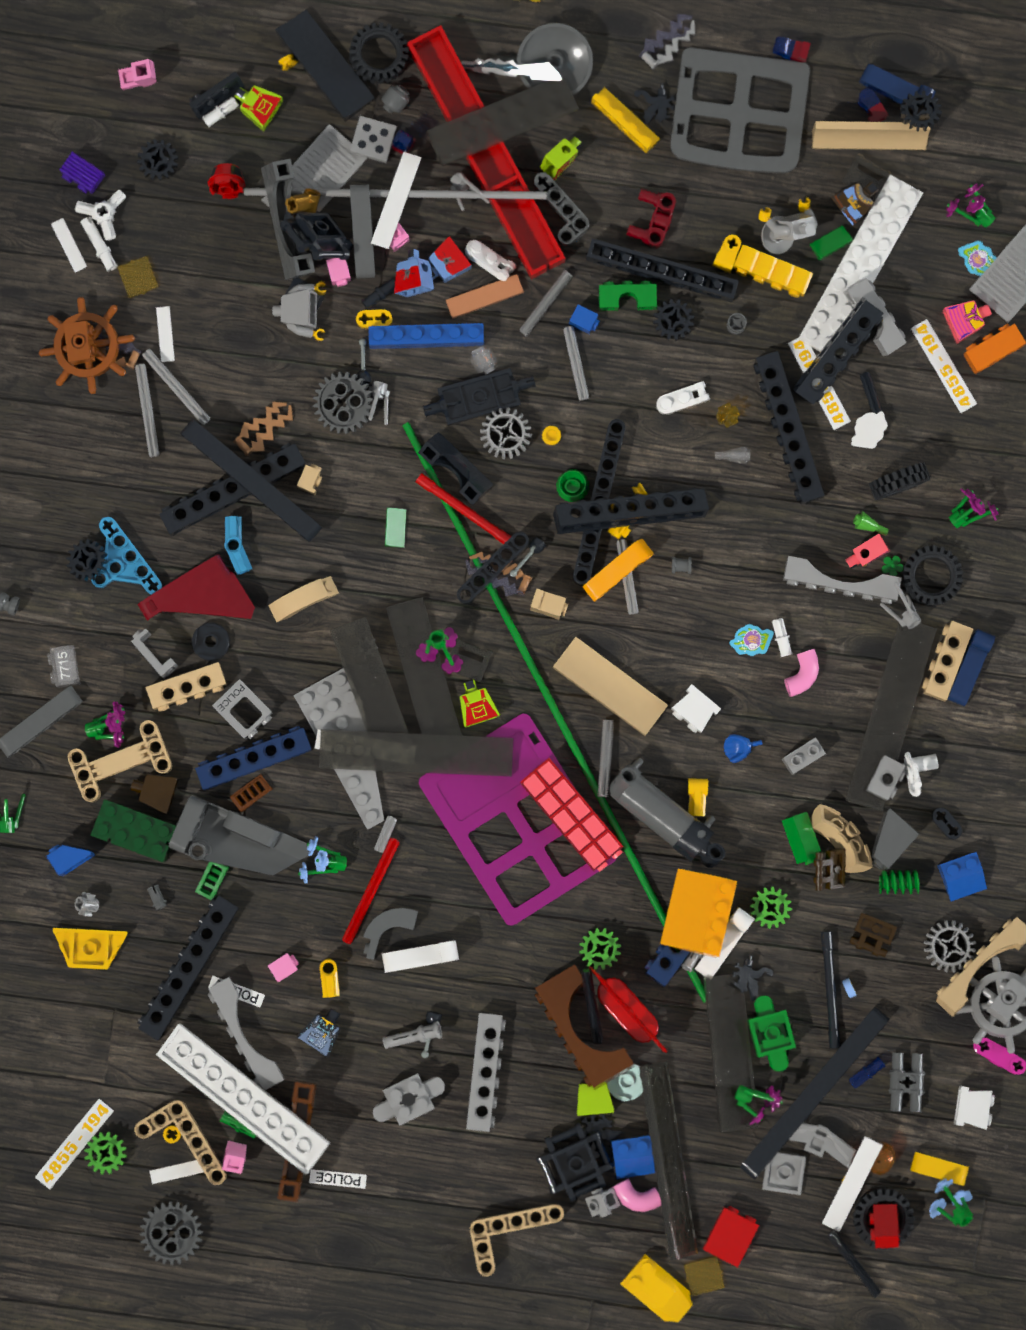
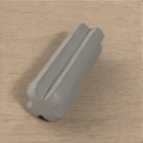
M387 816L374 847L376 851L380 853L385 851L397 822L396 818Z

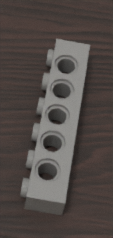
M479 1013L467 1130L490 1132V1128H494L495 1116H491L492 1108L496 1109L497 1097H493L494 1089H498L499 1085L496 1070H500L501 1058H498V1050L502 1051L503 1039H500V1031L505 1030L506 1021L502 1019V1015ZM488 1028H493L496 1031L494 1039L486 1038L485 1031ZM487 1047L494 1050V1056L490 1059L483 1056V1050ZM483 1067H489L492 1070L490 1077H482L480 1072ZM480 1087H488L490 1094L487 1097H481L478 1093ZM479 1106H485L488 1110V1113L483 1117L476 1113V1109Z

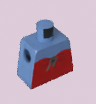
M450 236L428 258L432 266L433 280L440 276L443 282H447L471 269L470 262Z
M408 250V260L397 264L394 293L410 297L434 290L430 262L419 258V250Z

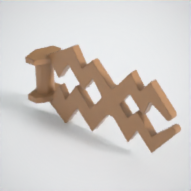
M272 402L273 408L266 407V418H253V424L244 422L240 435L233 443L245 453V456H249L252 452L264 451L263 440L274 441L272 428L274 426L285 428L283 420L293 421L291 405L288 407V416L278 414V420H274L271 413H280L278 407H284L287 404ZM259 424L266 425V433H256L257 442L251 441L252 448L242 440V438L249 439L248 430L259 431Z

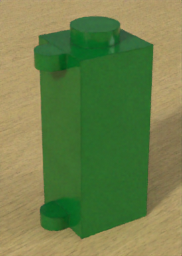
M805 812L782 820L796 863L805 862V865L814 863L816 852L821 851L808 813Z

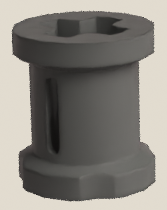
M672 556V574H675V572L691 574L692 557L679 559Z

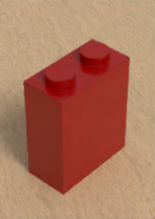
M729 1206L728 1209L722 1208L702 1249L738 1267L759 1225L755 1223L756 1219L746 1214L744 1218L738 1214L739 1210Z

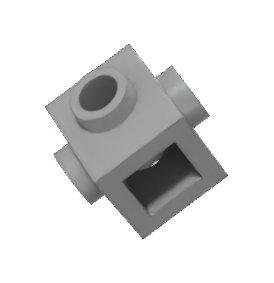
M602 1188L596 1189L591 1192V1196L585 1198L592 1217L599 1214L600 1217H605L611 1214V1210L620 1206L614 1188L604 1191Z

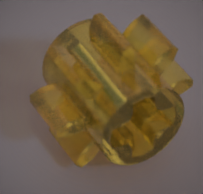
M726 403L717 408L719 412L716 417L719 424H725V427L728 428L738 423L737 419L740 414L736 406Z

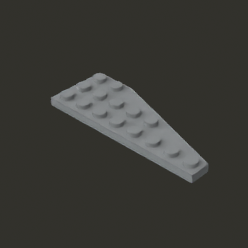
M345 668L294 695L316 737L318 730L369 738L363 701ZM324 750L367 830L385 821L373 758Z

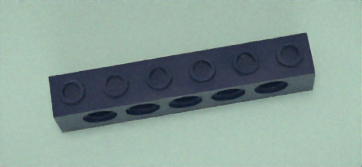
M297 726L289 729V733L283 736L281 733L271 736V740L267 742L259 740L252 743L253 747L248 749L243 746L235 749V753L228 756L227 753L217 756L216 761L209 762V760L198 763L199 767L195 768L202 789L204 791L312 751L305 729H300ZM287 739L294 740L295 745L292 749L284 747V742ZM268 746L276 747L275 755L268 756L266 754ZM252 752L258 754V760L255 763H251L248 760V755ZM233 759L240 761V767L236 770L230 767V762ZM221 766V775L214 776L212 774L213 767Z
M660 944L656 950L658 955L654 960L650 959L644 967L647 970L644 974L661 987H665L690 951L680 949L678 953H674L670 946ZM661 958H666L669 962V966L666 969L660 966Z

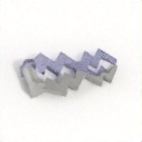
M677 14V23L670 21L669 33L656 31V40L645 39L644 50L639 56L653 70L658 64L673 61L671 52H678V40L690 41L689 35H695L694 21L691 22L690 29L684 26V34L677 33V29H683L682 20H691L692 16ZM663 39L671 40L672 46L665 45L666 56L657 54L658 60H654L647 53L648 51L655 52L654 47L663 49Z

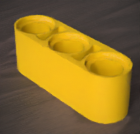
M915 1152L910 1171L937 1179H947V1181L953 1179V1183L962 1186L965 1185L969 1170L967 1166Z

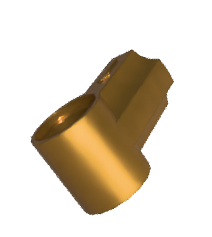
M307 188L303 194L287 198L285 202L287 211L292 214L302 211L315 213L321 193Z

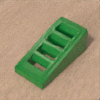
M209 862L195 892L212 900L230 866ZM210 871L218 874L219 878L210 874ZM208 878V879H210V880L216 882V884L214 885V884H212V883L206 881V879ZM203 885L213 889L212 892L202 888Z

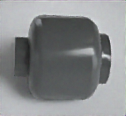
M399 84L397 86H390L382 96V102L385 104L383 108L391 114L393 112L401 113L410 101L409 92Z

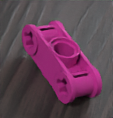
M988 1038L981 1040V1043L986 1041V1050H980L981 1046L979 1044H973L975 1052L996 1066L1016 1075L1026 1071L1025 1060L1014 1053H1008L1006 1047ZM1019 1061L1021 1068L1014 1070L1013 1062L1017 1063Z

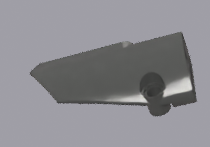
M194 795L189 797L168 845L169 848L190 856L195 860L209 861L268 875H275L307 857L309 853L306 842L235 811H228ZM197 845L203 849L201 856L195 855L193 851Z

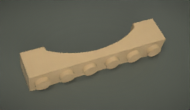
M1018 917L1013 921L1009 919L1002 927L1004 930L1000 934L996 932L989 940L991 943L987 947L982 946L976 953L978 956L974 961L970 959L963 966L965 970L961 974L957 972L950 979L952 983L948 987L944 985L937 992L939 996L936 1002L952 1017L966 1005L968 1001L966 997L968 984L984 963L1006 950L1016 948L1019 951L1026 944V925Z

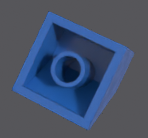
M56 845L49 850L50 854L46 857L57 874L65 876L94 857L95 854L87 850Z
M977 852L937 865L950 902L987 889Z
M650 1135L611 1140L617 1179L655 1173Z

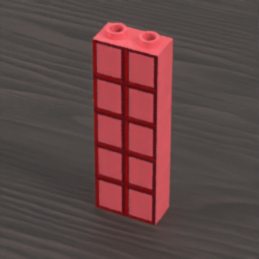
M550 758L520 782L593 871L597 869L600 872L608 865L606 862L611 857L616 859L623 853L621 850L623 845Z

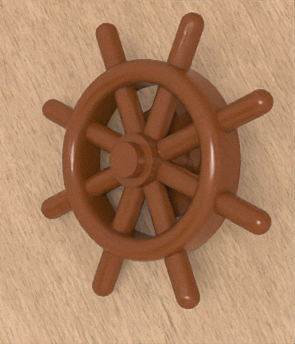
M79 297L77 299L78 314L69 317L64 322H61L53 315L48 316V321L57 327L58 330L54 339V347L39 350V355L42 357L55 355L58 363L64 369L56 380L57 386H62L69 375L72 374L80 378H87L89 393L95 394V377L104 374L110 368L120 376L126 374V370L115 362L119 353V344L133 342L135 337L131 334L118 336L115 328L109 322L118 310L116 305H112L105 315L101 317L94 313H87L85 299ZM89 322H95L98 324L94 328L93 325H91ZM103 329H105L109 338L96 340ZM109 346L107 356L97 348ZM96 357L102 362L93 368V361H95ZM85 363L86 369H78L75 367L78 364Z

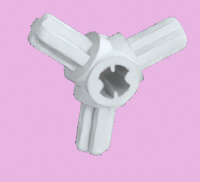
M117 190L107 202L103 200L101 203L96 202L93 205L78 201L75 211L92 216V219L97 220L98 225H101L105 240H113L116 238L112 221H114L113 215L116 213L115 209L124 201L126 196L122 191ZM105 209L107 214L101 216L99 212H103Z

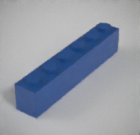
M483 323L369 326L370 349L484 346Z

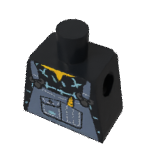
M331 1008L325 1017L317 1014L300 1032L297 1038L326 1057H329L341 1030L335 1024L340 1013Z

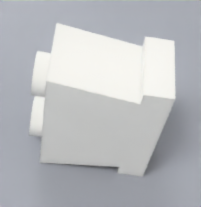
M691 684L686 690L688 694L671 708L674 711L672 714L678 720L684 719L689 723L687 727L694 733L697 731L702 733L711 715L714 714L716 716L721 708Z
M959 1086L954 1124L964 1126L965 1122L987 1130V1126L991 1125L992 1114H989L990 1106L993 1107L995 1098L992 1095V1091H969V1087Z

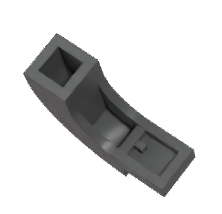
M396 908L378 915L369 924L364 934V938L371 939L370 943L366 942L364 954H367L366 958L374 960L379 939L386 930L392 927L414 930L418 911Z

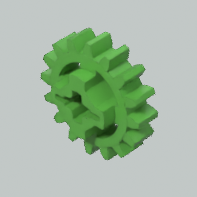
M765 887L763 888L764 893L756 892L759 896L758 898L752 897L755 904L750 905L751 908H754L751 915L757 916L754 921L760 920L761 927L766 923L768 929L771 928L772 924L778 928V922L785 924L784 917L790 918L787 911H792V908L787 905L791 903V900H785L787 893L781 895L782 889L774 892V887H771L770 891ZM766 895H775L777 898L769 900ZM761 901L763 907L762 911L759 913L758 904ZM767 903L775 904V913L772 911L767 912ZM783 903L784 910L781 915V913L779 912V906ZM769 915L773 916L776 920L768 921L764 918Z
M596 928L595 934L589 931V937L583 936L585 943H580L584 950L579 951V953L585 954L582 960L589 961L587 966L594 964V969L601 965L602 970H605L606 964L612 967L611 961H618L615 955L621 954L617 951V948L621 947V945L615 943L618 937L612 938V931L606 934L605 928L602 933L599 932L598 928ZM597 936H604L609 940L606 942L599 941ZM591 940L593 947L591 951L587 952V946ZM597 944L600 946L608 944L603 949V954L600 952L592 954L597 949ZM613 945V953L609 957L607 954L608 948ZM598 956L601 957L604 962H596L591 958Z
M101 1132L99 1133V1138L95 1135L92 1137L94 1142H87L90 1148L84 1150L89 1153L85 1159H90L91 1161L88 1166H95L94 1172L101 1169V1174H104L105 1170L111 1174L112 1168L118 1171V1164L124 1165L121 1159L127 1157L126 1154H123V1151L127 1148L121 1147L123 1140L117 1141V1134L112 1138L110 1132H107L106 1136ZM109 1140L106 1145L97 1144L99 1141ZM115 1145L118 1148V1155L114 1152ZM109 1147L108 1153L110 1154V1157L106 1156L105 1158H103V1152H101V1150H105ZM93 1150L97 1153L98 1159L96 1161L93 1157ZM105 1161L114 1162L110 1166H102Z

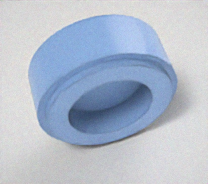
M850 979L843 980L842 983L849 998L857 996Z

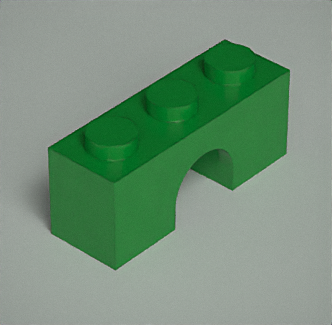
M626 281L622 282V285H614V282H603V285H599V311H618L619 300L627 295L632 296L636 300L637 310H656L657 287L651 281H642L641 284H633V282Z

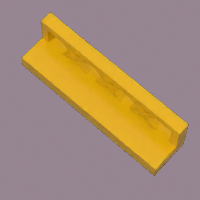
M605 87L598 95L595 94L592 97V103L646 154L660 140L657 135Z

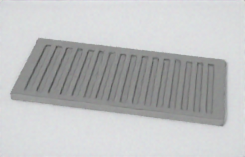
M329 124L292 165L295 178L292 180L291 188L341 189L368 158L350 153L352 143ZM265 196L262 201L269 207L268 198ZM320 196L316 211L320 212L333 197Z
M1026 225L969 289L1007 323L1026 303Z

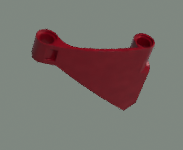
M216 555L198 565L138 604L147 621L162 612L251 619L255 609L237 577L232 571L228 570L220 555Z

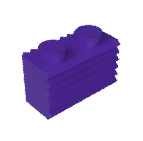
M73 151L60 168V172L63 174L61 177L69 183L73 181L78 184L77 188L85 194L87 192L93 194L105 177L104 172Z

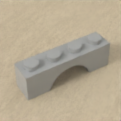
M865 278L843 291L853 308L864 297L884 313L873 341L882 356H886L906 344V337L904 332L895 325L894 316L885 309L884 300L877 296L874 291V284Z

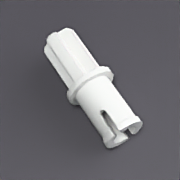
M231 97L220 106L216 105L213 111L202 118L211 127L221 118L225 119V115L239 105L235 98Z
M782 618L773 620L772 624L776 635L775 641L778 643L781 657L793 654L788 639L790 636H787L784 620Z

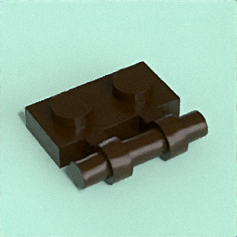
M845 849L826 850L824 859L823 852H816V859H814V866H816L814 876L815 890L823 891V883H825V889L829 890L845 887ZM823 866H825V875H824V876H823Z
M861 913L854 931L861 933L859 939L851 936L849 943L855 945L857 949H865L872 952L874 956L880 955L885 958L888 950L881 948L883 943L891 945L897 927ZM866 937L876 939V944L873 945L866 942Z

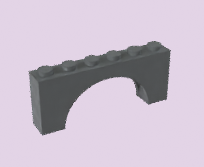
M291 159L271 162L262 167L261 170L285 280L304 277L315 272L312 255L307 251L300 253L288 233L284 232L280 227L281 222L285 220V213L288 212L285 202L287 198L291 197V184L295 178Z

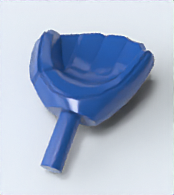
M731 734L725 740L724 752L730 762L737 763L749 755L751 747L762 745V741L750 742V739L744 736Z

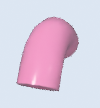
M815 649L797 654L800 664L799 672L792 677L784 679L790 697L808 690L816 681L819 665Z
M629 1179L612 1186L622 1205L632 1211L646 1212L664 1205L655 1187L643 1193L638 1192L633 1188Z

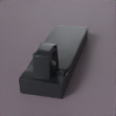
M233 72L202 95L199 93L189 99L191 102L189 105L196 117L200 119L216 108V105L219 106L236 94L240 87L243 89L245 86L239 75Z

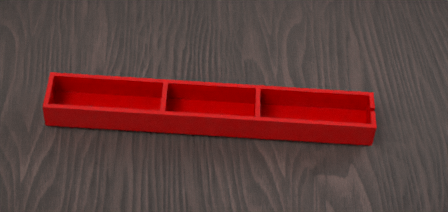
M440 25L407 42L409 52L483 190L529 191L442 26ZM489 199L531 280L545 273L547 267L551 270L565 262V256L534 199Z

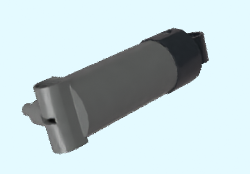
M637 758L632 765H626L609 785L608 791L611 797L673 846L672 848L691 862L696 855H699L704 866L707 868L715 867L725 856V850L720 844L709 842L714 833L710 827L714 823L715 817L712 815L708 816L704 823L694 818L641 775L642 772L638 770L643 764L641 758Z

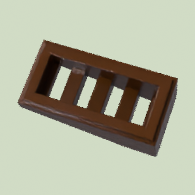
M260 774L231 795L230 798L242 813L273 789ZM258 781H259V782L262 784V786L265 788V790H264L263 792L261 791V789H260V788L258 787V785L256 784ZM253 786L259 795L255 796L250 787ZM246 790H247V792L250 794V796L253 798V799L250 800V801H249V799L246 797V795L243 793V792H245ZM239 795H241V797L246 802L245 805H243L237 798Z

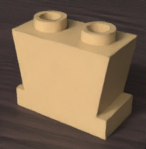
M536 589L530 611L559 620L560 616H565L568 604L565 603L566 598Z

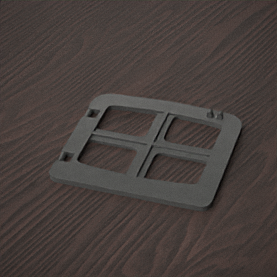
M696 48L685 49L681 60L671 136L672 153L680 160L725 169L763 173H788L797 166L799 160L810 74L809 66L802 62ZM685 68L692 69L691 78L684 77ZM698 72L736 74L734 102L731 105L693 100L692 93L695 74ZM756 76L790 84L792 93L789 112L751 108L748 105L751 78ZM696 115L730 121L728 150L721 152L688 144L689 117ZM757 123L785 127L787 133L784 154L779 157L744 155L742 153L745 125ZM678 124L684 125L683 135L677 134Z

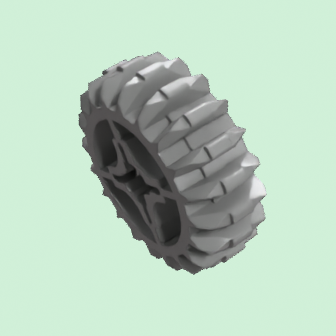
M499 408V415L492 411L494 418L487 415L486 419L489 423L482 422V426L486 429H481L480 433L486 435L481 437V441L487 440L483 447L491 446L488 453L491 454L495 450L494 456L496 458L499 456V453H502V459L506 458V454H509V458L513 459V452L520 456L518 449L520 448L522 451H525L526 448L523 444H530V441L525 438H531L532 434L526 433V431L531 430V426H524L528 423V419L521 421L524 415L521 413L517 417L516 409H514L512 414H509L510 408H506V413H503L502 408ZM501 419H509L504 426L493 425ZM514 421L520 426L522 437L513 432ZM509 426L510 436L503 440V433L501 431L504 430L505 432V429H508ZM490 430L499 435L498 445H495L491 440ZM507 441L518 442L511 448H503Z
M946 920L944 921V927L937 923L938 930L931 927L930 930L934 934H926L930 941H924L925 945H929V948H925L924 952L930 951L931 953L926 956V959L933 957L934 960L930 964L933 966L939 963L937 970H940L942 966H944V972H948L949 967H951L952 972H956V966L959 970H963L961 963L966 964L968 962L966 958H974L969 952H976V949L970 948V945L976 944V941H969V938H972L974 935H966L969 928L966 927L962 931V923L955 927L956 921H952L949 926ZM946 930L954 931L948 940L938 937L939 934ZM959 934L964 940L965 950H962L957 945ZM952 941V946L957 950L947 952L948 947L943 943H950ZM935 942L942 947L941 958L935 952ZM952 953L962 956L955 962H946Z

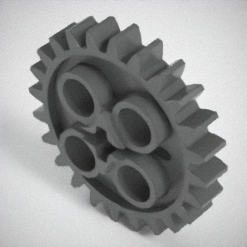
M338 372V377L335 373H332L331 379L325 377L326 384L319 383L322 389H315V392L319 395L318 397H313L314 400L318 401L317 404L313 405V407H318V411L314 414L321 415L318 421L325 420L323 427L331 425L330 431H334L337 428V433H341L343 429L345 434L349 433V429L356 432V426L363 428L361 422H369L366 416L370 415L369 409L372 407L370 402L374 399L369 398L373 391L366 390L369 384L363 385L364 378L357 380V374H353L351 377L350 372H346L345 376L343 372ZM341 384H344L346 387L344 394H340L338 390ZM354 389V393L349 396L351 390ZM355 396H358L361 400L359 406L353 404ZM329 399H332L334 401V407L332 409H329L327 407V402ZM341 399H346V406H341ZM339 408L336 416H333V413ZM344 411H347L349 414L347 421H343L341 417Z
M170 1201L168 1207H166L165 1203L162 1202L161 1209L158 1206H154L155 1213L149 1210L150 1218H143L147 1224L140 1225L141 1228L145 1229V1232L139 1234L140 1236H145L141 1243H147L144 1251L150 1249L149 1257L155 1254L156 1262L163 1258V1264L170 1260V1264L173 1265L176 1259L181 1264L182 1257L185 1260H189L188 1253L194 1255L193 1248L199 1249L196 1241H202V1238L198 1237V1234L203 1233L202 1230H198L202 1223H196L195 1220L199 1216H192L193 1209L189 1212L186 1211L187 1205L180 1208V1202L173 1206L172 1201ZM168 1214L175 1215V1224L167 1223L166 1216ZM180 1220H183L184 1223L174 1232L176 1237L171 1236L162 1246H159V1243L169 1233L167 1229L172 1230ZM183 1227L190 1230V1236L187 1238L180 1235V1230ZM155 1228L162 1230V1238L157 1239L153 1236ZM168 1242H174L177 1245L175 1252L168 1251Z

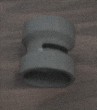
M734 313L728 318L727 329L731 334L738 335L745 330L747 324L745 316L741 313Z
M1 592L0 611H7L8 614L15 616L20 604V598L16 596L10 597L7 593Z

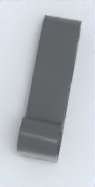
M539 173L535 176L534 188L538 192L547 191V199L544 200L566 223L558 233V243L562 247H570L588 231L589 220L547 173ZM539 180L542 182L546 180V187L543 184L539 185ZM553 193H558L561 198L557 201H553L550 198V195ZM565 207H570L573 213L566 215L562 210ZM583 221L586 224L585 228L578 229L575 226L576 222ZM567 233L572 238L570 241H563L561 236Z

